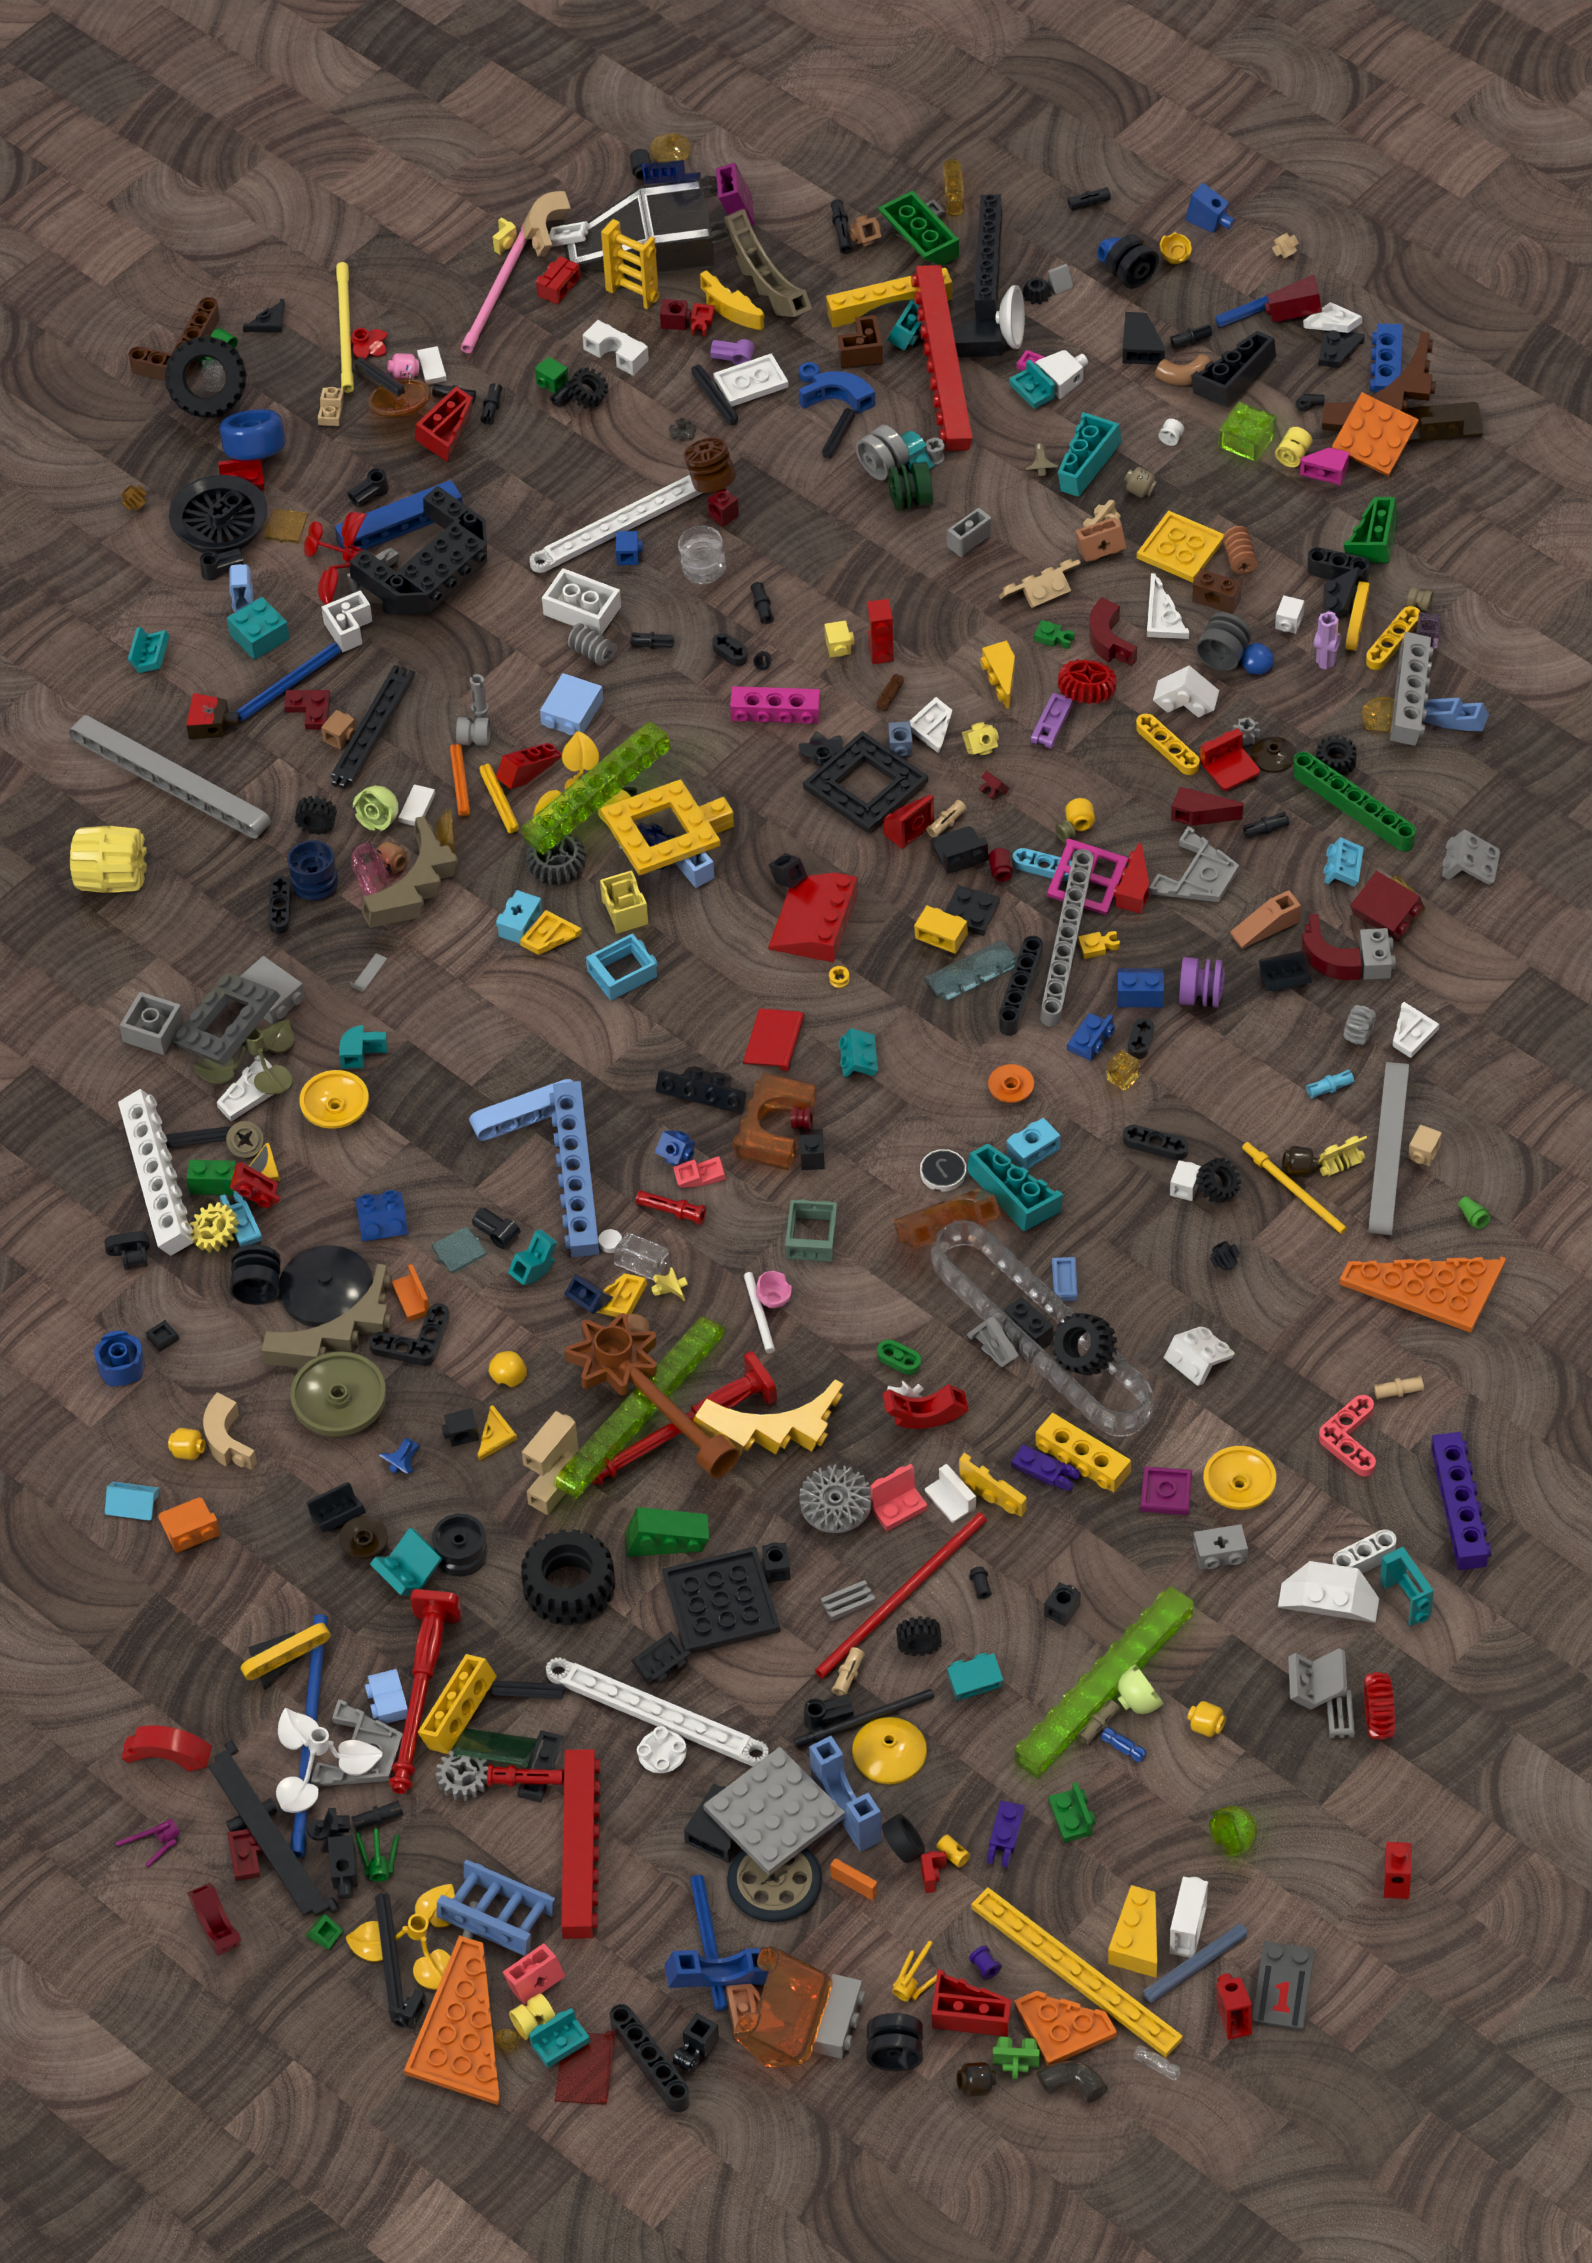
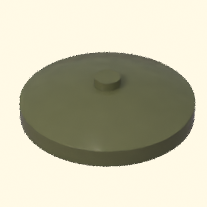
M331 1352L310 1360L298 1371L291 1385L290 1398L295 1416L306 1428L325 1436H347L367 1428L379 1417L386 1402V1386L379 1368L366 1357L351 1352Z

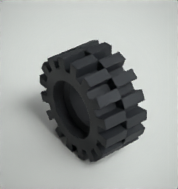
M581 368L579 371H576L568 383L569 397L573 396L571 399L573 402L578 401V406L583 404V408L587 409L589 406L590 409L599 406L609 390L607 389L608 383H604L606 378H601L602 374L600 372L596 374L595 369L589 371V368L584 370ZM582 384L591 387L594 393L587 391Z
M1335 735V739H1332V736H1328V740L1322 739L1317 747L1316 758L1339 774L1343 773L1346 776L1348 771L1352 772L1356 765L1357 755L1355 744L1352 745L1353 741L1350 739L1346 741L1347 737L1344 736L1342 739H1339V735ZM1338 753L1343 755L1344 758L1333 759L1328 755Z
M308 796L307 799L304 797L302 801L298 802L295 823H297L299 828L302 827L304 832L309 830L310 834L316 832V835H320V832L327 834V831L330 832L334 828L337 815L336 806L332 805L331 801L326 802L327 799L324 797L322 800L319 799V796H315V799L312 796Z
M1218 1157L1198 1169L1199 1172L1196 1174V1177L1200 1179L1196 1183L1197 1185L1201 1184L1199 1191H1204L1203 1197H1209L1210 1202H1224L1235 1196L1241 1188L1238 1186L1241 1184V1180L1237 1179L1240 1173H1235L1234 1170L1237 1167L1235 1165L1231 1167L1232 1162L1230 1160L1225 1162V1158L1219 1159ZM1215 1173L1221 1178L1223 1188L1216 1182Z
M918 1616V1619L911 1617L909 1618L910 1621L905 1619L902 1621L903 1624H898L896 1634L900 1652H904L906 1655L912 1653V1656L917 1654L925 1656L924 1653L932 1654V1650L936 1652L938 1647L942 1646L940 1624L935 1619L930 1620V1617L922 1619V1616Z

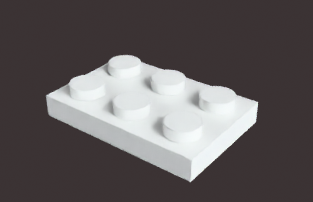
M772 353L713 373L716 384L731 407L788 388V380Z

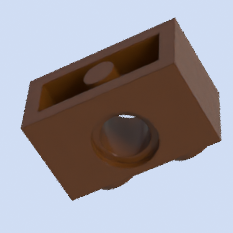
M1201 569L1193 583L1192 602L1233 614L1241 600L1242 582Z

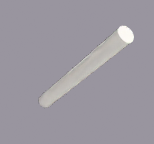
M748 1272L744 1274L745 1283L765 1351L770 1354L775 1351L762 1304L756 1295V1283L753 1273Z

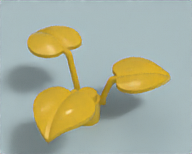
M576 731L562 752V761L565 767L571 771L579 770V773L574 775V778L568 779L565 783V799L558 790L546 792L539 799L534 809L533 823L550 828L564 826L571 817V807L566 803L569 801L570 796L578 798L586 795L602 803L600 808L631 797L622 789L610 790L605 795V800L586 791L584 782L579 780V778L584 773V769L593 770L596 768L599 761V752L594 742L584 733ZM599 808V809H598V815H599L600 819H601L603 822H605L604 819L602 818V816L600 815V808Z
M452 1884L435 1887L420 1896L415 1905V1914L408 1920V1926H403L402 1930L395 1936L397 1941L407 1933L411 1939L421 1941L425 1957L416 1960L413 1967V1975L421 1986L432 1990H437L451 1956L442 1949H437L429 1955L425 1936L427 1935L429 1923L437 1928H443L451 1924L437 1918V1901L441 1895L449 1898L455 1896ZM378 1921L366 1922L346 1936L349 1947L360 1958L370 1962L383 1960Z

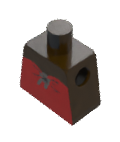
M193 693L186 724L189 739L225 736L227 725H239L240 714L239 712H229L227 700Z

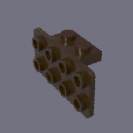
M1477 402L1409 407L1406 412L1402 411L1419 420L1408 442L1482 436L1484 433Z

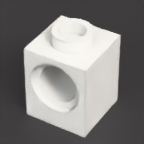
M1283 595L1276 613L1275 629L1296 634L1304 615V600Z
M1179 1160L1170 1182V1196L1193 1201L1198 1188L1196 1181L1200 1179L1196 1177V1174L1201 1166Z

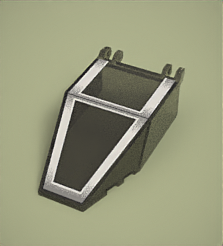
M706 175L701 179L638 187L589 220L590 228L587 230L588 234L585 235V241L564 245L566 259L578 263L580 272L592 274L595 271L604 272L601 231L614 219L620 222L621 234L642 244H645L651 236L655 238L657 274L713 267V244L729 238L725 221L717 220L711 224L709 221L705 198L718 195L716 176ZM622 244L623 250L640 257L639 251ZM623 259L625 265L641 271L640 266Z

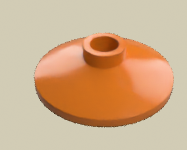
M1007 1064L996 1068L991 1073L988 1079V1088L990 1093L999 1101L1017 1103L1031 1095L1034 1089V1078L1026 1068L1020 1065Z

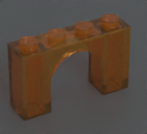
M763 1073L760 1081L755 1083V1095L753 1099L748 1101V1113L746 1117L741 1119L740 1133L735 1135L732 1148H735L737 1159L789 1171L796 1154L795 1139L769 1133L762 1129L759 1123L764 1116L771 1112H791L793 1106H798L800 1109H805L806 1107L813 1108L817 1099L816 1085Z
M976 1189L896 1218L893 1222L899 1241L916 1249L935 1242L934 1232L939 1229L962 1222H974L982 1225L1001 1218L995 1195L981 1189Z

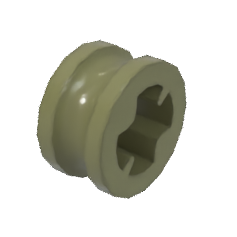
M1065 820L1062 822V825L1058 824L1055 826L1056 833L1062 842L1066 843V839H1074L1076 837L1075 829L1069 821Z

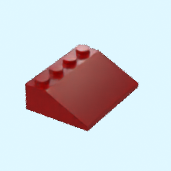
M836 872L810 875L794 887L789 888L768 949L834 963L858 895L857 877Z

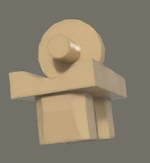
M1109 500L1105 505L1098 504L1094 510L1095 518H1087L1083 522V526L1087 527L1116 517L1121 524V515L1115 509V501Z

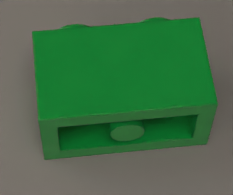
M189 1159L187 1172L189 1193L191 1195L234 1196V1190L230 1188L236 1161Z

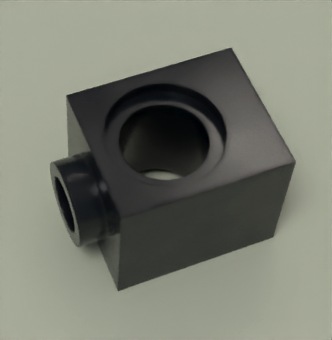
M784 853L768 864L775 882L788 888L794 887L808 877L801 859Z
M472 1408L444 1415L445 1424L441 1425L444 1438H449L451 1447L479 1440L478 1427Z
M773 1542L763 1545L762 1555L767 1583L791 1580L786 1542Z
M1059 1582L1044 1603V1616L1066 1627L1080 1607L1081 1593L1075 1587Z

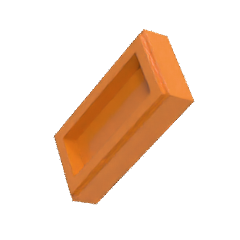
M835 1858L832 1861L830 1872L833 1879L872 1901L878 1895L876 1880Z

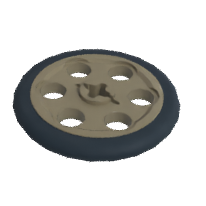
M805 1848L793 1857L795 1859L793 1864H784L768 1876L742 1849L735 1856L728 1870L727 1884L730 1896L740 1910L750 1917L761 1921L781 1922L798 1917L811 1907L821 1891L823 1879L817 1858L809 1849ZM751 1874L757 1879L752 1884H746L743 1881L744 1876ZM774 1875L775 1878H779V1882L775 1883L770 1877ZM797 1875H803L807 1878V1881L803 1884H796L793 1878ZM759 1894H765L769 1898L765 1903H757L754 1900ZM784 1894H790L794 1899L791 1903L785 1904L780 1901V1897Z

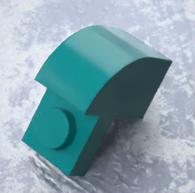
M906 431L899 435L909 452L907 465L910 471L912 463L926 461L929 469L934 466L924 449L927 445L917 433Z
M363 1025L355 1026L346 1031L340 1040L339 1057L341 1069L364 1068L365 1053H388L386 1032H364Z
M542 1229L535 1231L528 1249L515 1253L507 1273L524 1286L538 1281L554 1264L555 1259L552 1255L558 1242Z

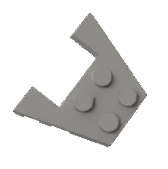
M1188 826L1179 839V846L1197 853L1180 881L1157 874L1149 887V893L1220 902L1237 875L1239 865L1219 849L1216 850L1210 846L1208 840L1204 837L1200 838L1195 834V830Z
M338 1699L332 1717L333 1723L355 1727L351 1740L368 1743L379 1749L383 1755L370 1771L357 1776L343 1772L338 1766L317 1762L311 1784L320 1787L389 1781L393 1772L391 1769L392 1765L396 1763L400 1751L403 1734L379 1720L371 1719L363 1711L355 1710L348 1706L347 1702Z

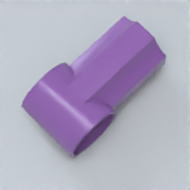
M741 339L737 343L713 340L710 352L711 358L729 360L735 365L751 361L755 346L746 339Z

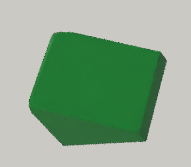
M324 1914L316 1920L305 1936L329 1950L344 1930Z

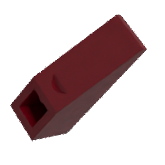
M1179 787L1171 806V820L1191 826L1242 820L1244 803L1214 794L1199 792L1191 788Z

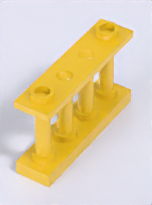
M612 219L601 231L606 291L614 293L618 287L623 286L642 295L644 308L648 309L659 298L655 238L651 236L645 244L639 243L622 235L620 222ZM622 244L639 251L640 257L623 250ZM623 259L640 266L641 271L625 265ZM624 273L642 281V286L625 279Z

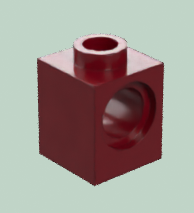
M662 299L660 310L661 329L686 330L687 322H690L692 313L691 309H688L687 300Z
M725 488L717 491L708 498L709 517L722 527L726 526L739 516L738 499Z

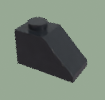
M823 1129L799 1130L802 1170L825 1169Z

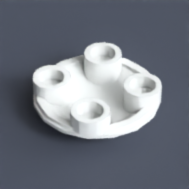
M664 1726L656 1727L653 1732L642 1739L637 1747L640 1763L645 1769L653 1773L673 1771L682 1764L687 1751L684 1739L678 1733L667 1730Z

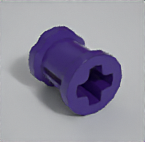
M987 1946L977 1948L969 1956V1961L972 1964H976L984 1980L991 1979L1002 1968V1965L999 1962H995L989 1954L990 1949Z

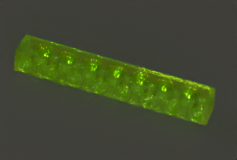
M648 721L521 827L524 841L542 855L553 848L557 842L570 834L575 827L584 822L597 809L601 808L611 797L618 794L623 787L632 782L641 772L649 768L662 755H665L671 748L668 733L651 721Z

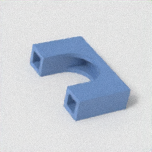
M832 1736L809 1746L811 1777L845 1812V1818L840 1822L858 1850L862 1852L882 1841L881 1811L869 1793L856 1798L845 1774L843 1753Z

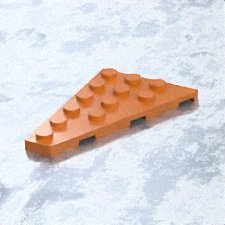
M1475 1257L1473 1259L1446 1258V1261H1430V1259L1416 1261L1408 1259L1394 1260L1393 1263L1349 1261L1339 1279V1285L1472 1333L1506 1264V1258L1500 1257V1259L1483 1260V1257Z
M459 1935L404 2069V2074L498 2105L500 2096L484 1946L482 1942Z

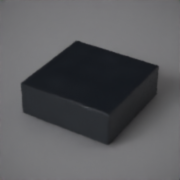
M166 1320L146 1332L147 1338L159 1352L179 1340V1335Z

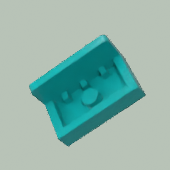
M1031 360L1026 361V370L1009 378V385L1033 409L1055 398V383L1053 379L1047 377L1042 372L1040 366L1035 365Z
M142 627L136 628L128 661L138 673L161 668L170 637L168 632L163 630L147 634Z
M850 1028L839 1040L841 1051L840 1065L843 1076L848 1077L853 1071L874 1076L878 1072L875 1034Z
M572 2008L559 2012L552 2020L544 2025L536 2026L529 2033L531 2047L547 2069L591 2042L589 2035L577 2021Z

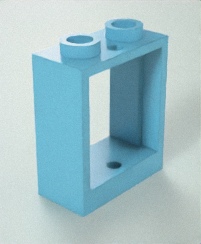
M633 933L586 957L587 971L610 1001L657 977L656 967H658L656 958L648 954L642 940H637ZM632 953L642 968L615 981L605 967Z

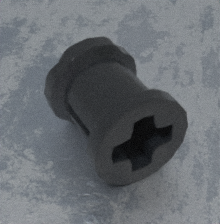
M145 1246L130 1251L121 1250L125 1270H129V1267L148 1266Z

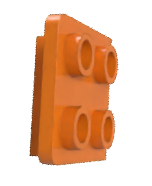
M200 1497L161 1512L158 1516L175 1554L220 1536L215 1514H210L204 1500Z

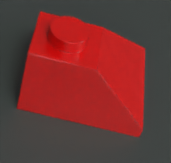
M931 794L887 815L883 820L884 835L901 849H904L927 831V827L934 822V796Z

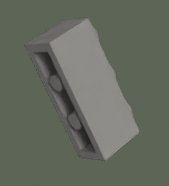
M832 1974L812 2039L814 2053L843 2059L845 2050H850L852 2044L851 2029H856L859 2020L857 2009L858 2006H863L866 1991H862V1980Z

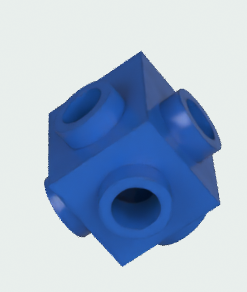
M663 1131L655 1153L664 1157L665 1162L677 1166L692 1159L694 1155L693 1148L696 1142L689 1139L690 1136L685 1132Z

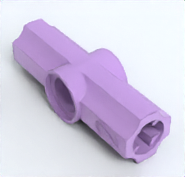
M1329 611L1320 614L1318 630L1314 639V647L1317 648L1316 663H1318L1319 668L1326 670L1334 667L1336 663V653L1341 639V634L1338 633L1339 619L1335 616V613Z

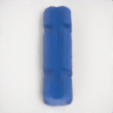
M1110 1727L1103 1731L1101 1735L1103 1741L1108 1744L1112 1743L1114 1748L1127 1756L1132 1755V1759L1135 1761H1143L1146 1756V1749L1139 1745L1136 1747V1743L1120 1733L1116 1734L1117 1731Z

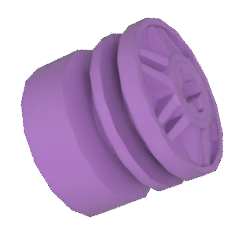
M1183 957L1179 1005L1194 1006L1197 996H1202L1203 1007H1207L1208 997H1213L1212 1007H1219V1001L1223 996L1225 977L1222 960H1216L1215 970L1211 969V959H1207L1205 968L1201 969L1198 958Z

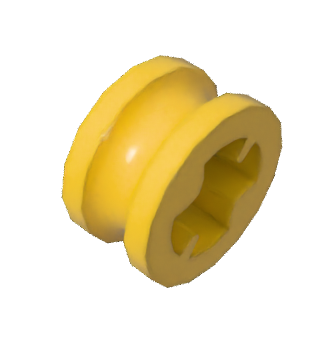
M836 966L830 970L829 978L832 986L843 988L848 985L850 977L847 968ZM843 975V979L839 978V980H836L835 976Z

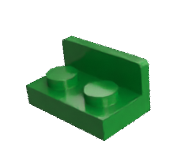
M1077 1782L1072 1783V1790L1048 1796L1050 1808L1064 1843L1092 1835L1093 1825L1096 1824L1092 1810L1088 1811L1086 1792L1084 1789L1080 1790Z

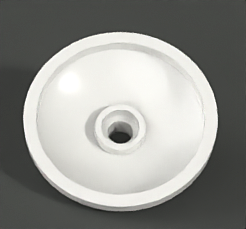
M1012 285L1007 290L1001 301L1000 310L996 312V323L1000 324L1003 337L1013 349L1021 347L1025 326L1024 300L1018 285Z

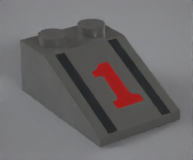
M1264 1941L1252 2023L1303 2031L1315 1948Z

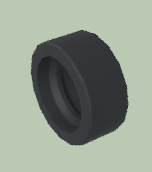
M900 1813L896 1814L882 1824V1831L888 1844L903 1862L911 1863L925 1853V1846L920 1835L905 1816Z

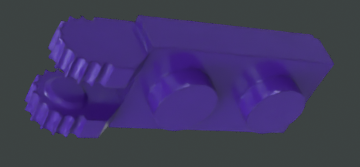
M1022 1444L1011 1461L1012 1468L1053 1487L1055 1485L1067 1491H1071L1074 1485L1068 1478L1066 1479L1061 1476V1474L1074 1480L1079 1479L1081 1476V1472L1069 1464L1065 1465V1463Z
M1000 1800L989 1842L988 1864H993L996 1850L1005 1851L1002 1857V1866H1009L1011 1855L1015 1851L1025 1805Z

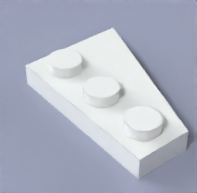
M259 1055L255 1057V1061L250 1067L245 1068L240 1079L233 1083L217 1101V1107L231 1122L274 1095L261 1093L254 1085L255 1076L264 1071ZM265 1059L267 1068L270 1069L271 1067H273V1066Z

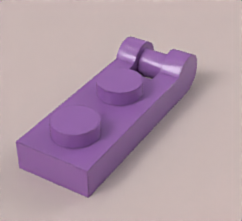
M1052 693L1033 731L1031 743L1037 745L1041 743L1045 747L1053 749L1056 738L1073 706L1071 698L1067 699L1063 695ZM1043 732H1046V733H1049V735H1048V736H1045V735H1042V733H1043Z

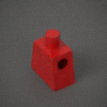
M1386 1842L1384 1898L1409 1899L1412 1860L1411 1843ZM1394 1877H1402L1400 1883L1392 1880Z
M1228 1973L1222 1974L1217 1979L1216 1994L1217 2006L1227 2039L1252 2035V2004L1242 1978H1233ZM1239 2010L1238 2014L1234 2016L1232 2011Z

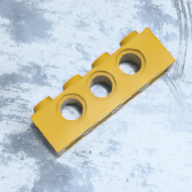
M1053 1412L1036 1431V1446L1042 1452L1053 1455L1058 1461L1065 1463V1465L1069 1464L1081 1472L1080 1474L1083 1477H1089L1103 1489H1108L1114 1493L1131 1474V1460Z
M468 1654L464 1656L423 1722L418 1734L429 1750L449 1754V1751L454 1747L497 1675L485 1658Z

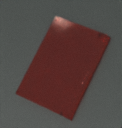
M606 2031L605 2034L587 2033L591 2042L559 2062L555 2102L607 2104L615 2032Z

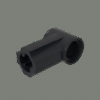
M381 468L371 469L365 480L347 492L352 504L360 507L374 496L385 495L389 490L386 472Z
M239 548L220 554L210 551L203 553L200 556L201 576L206 580H215L220 576L221 572L228 571L231 565H244Z
M480 1208L472 1219V1225L490 1236L492 1242L500 1249H505L521 1233L520 1228L514 1221L509 1218L503 1220L487 1208Z
M845 1694L823 1701L817 1698L808 1700L804 1706V1725L810 1730L819 1726L823 1728L825 1723L853 1716L854 1710L850 1697Z

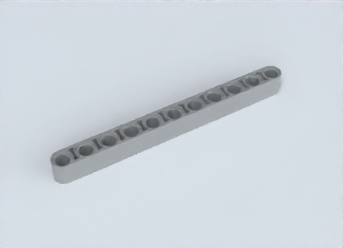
M83 715L69 730L71 738L80 745L253 839L258 838L271 824L270 817L264 811L87 715Z

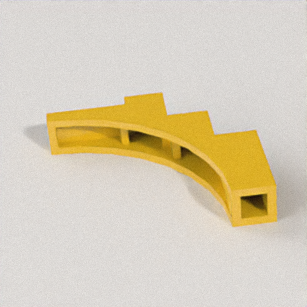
M835 1379L826 1391L812 1402L795 1410L779 1414L758 1415L741 1413L706 1399L695 1415L693 1422L710 1439L717 1435H724L740 1451V1456L744 1450L749 1451L754 1442L775 1455L781 1447L785 1449L790 1440L812 1452L816 1445L821 1447L828 1436L825 1430L828 1426L826 1421L831 1414L829 1408L831 1405L836 1407L843 1394L840 1393L843 1384Z

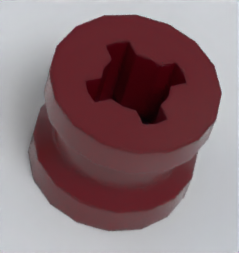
M793 1106L791 1110V1128L798 1129L799 1127H804L806 1130H811L814 1121L813 1108L806 1107L805 1109H800L798 1106Z

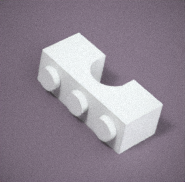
M599 320L582 335L584 350L599 358L607 352L616 351L617 367L633 376L649 361L648 346Z

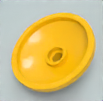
M330 1070L315 1075L304 1085L300 1093L299 1102L301 1111L308 1121L322 1128L336 1129L351 1125L362 1117L368 1107L369 1094L365 1083L358 1076L347 1071Z
M1231 1446L1218 1451L1208 1460L1204 1469L1203 1480L1207 1493L1218 1504L1230 1509L1245 1510L1257 1507L1269 1499L1276 1486V1471L1271 1460L1259 1450L1247 1446Z
M884 1717L873 1720L860 1729L853 1741L852 1755L854 1763L862 1775L871 1781L890 1785L905 1782L922 1769L927 1756V1746L923 1734L915 1725L904 1719ZM890 1740L893 1741V1743L887 1744L886 1741Z

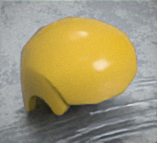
M1174 232L1172 235H1164L1159 244L1160 252L1166 262L1180 264L1189 259L1192 246L1186 236Z
M504 1351L497 1353L489 1363L488 1372L498 1385L504 1383L509 1387H515L522 1383L527 1376V1367L516 1352Z

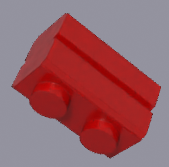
M561 256L555 262H551L543 276L540 275L536 280L537 295L545 300L548 299L554 304H559L581 278L579 264L571 260L568 261V259Z

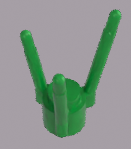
M375 1828V1857L371 1858L369 1863L360 1833L357 1832L355 1836L365 1866V1875L375 1882L388 1880L389 1875H393V1864L399 1835L394 1836L389 1861L387 1862L385 1857L380 1856L379 1830Z

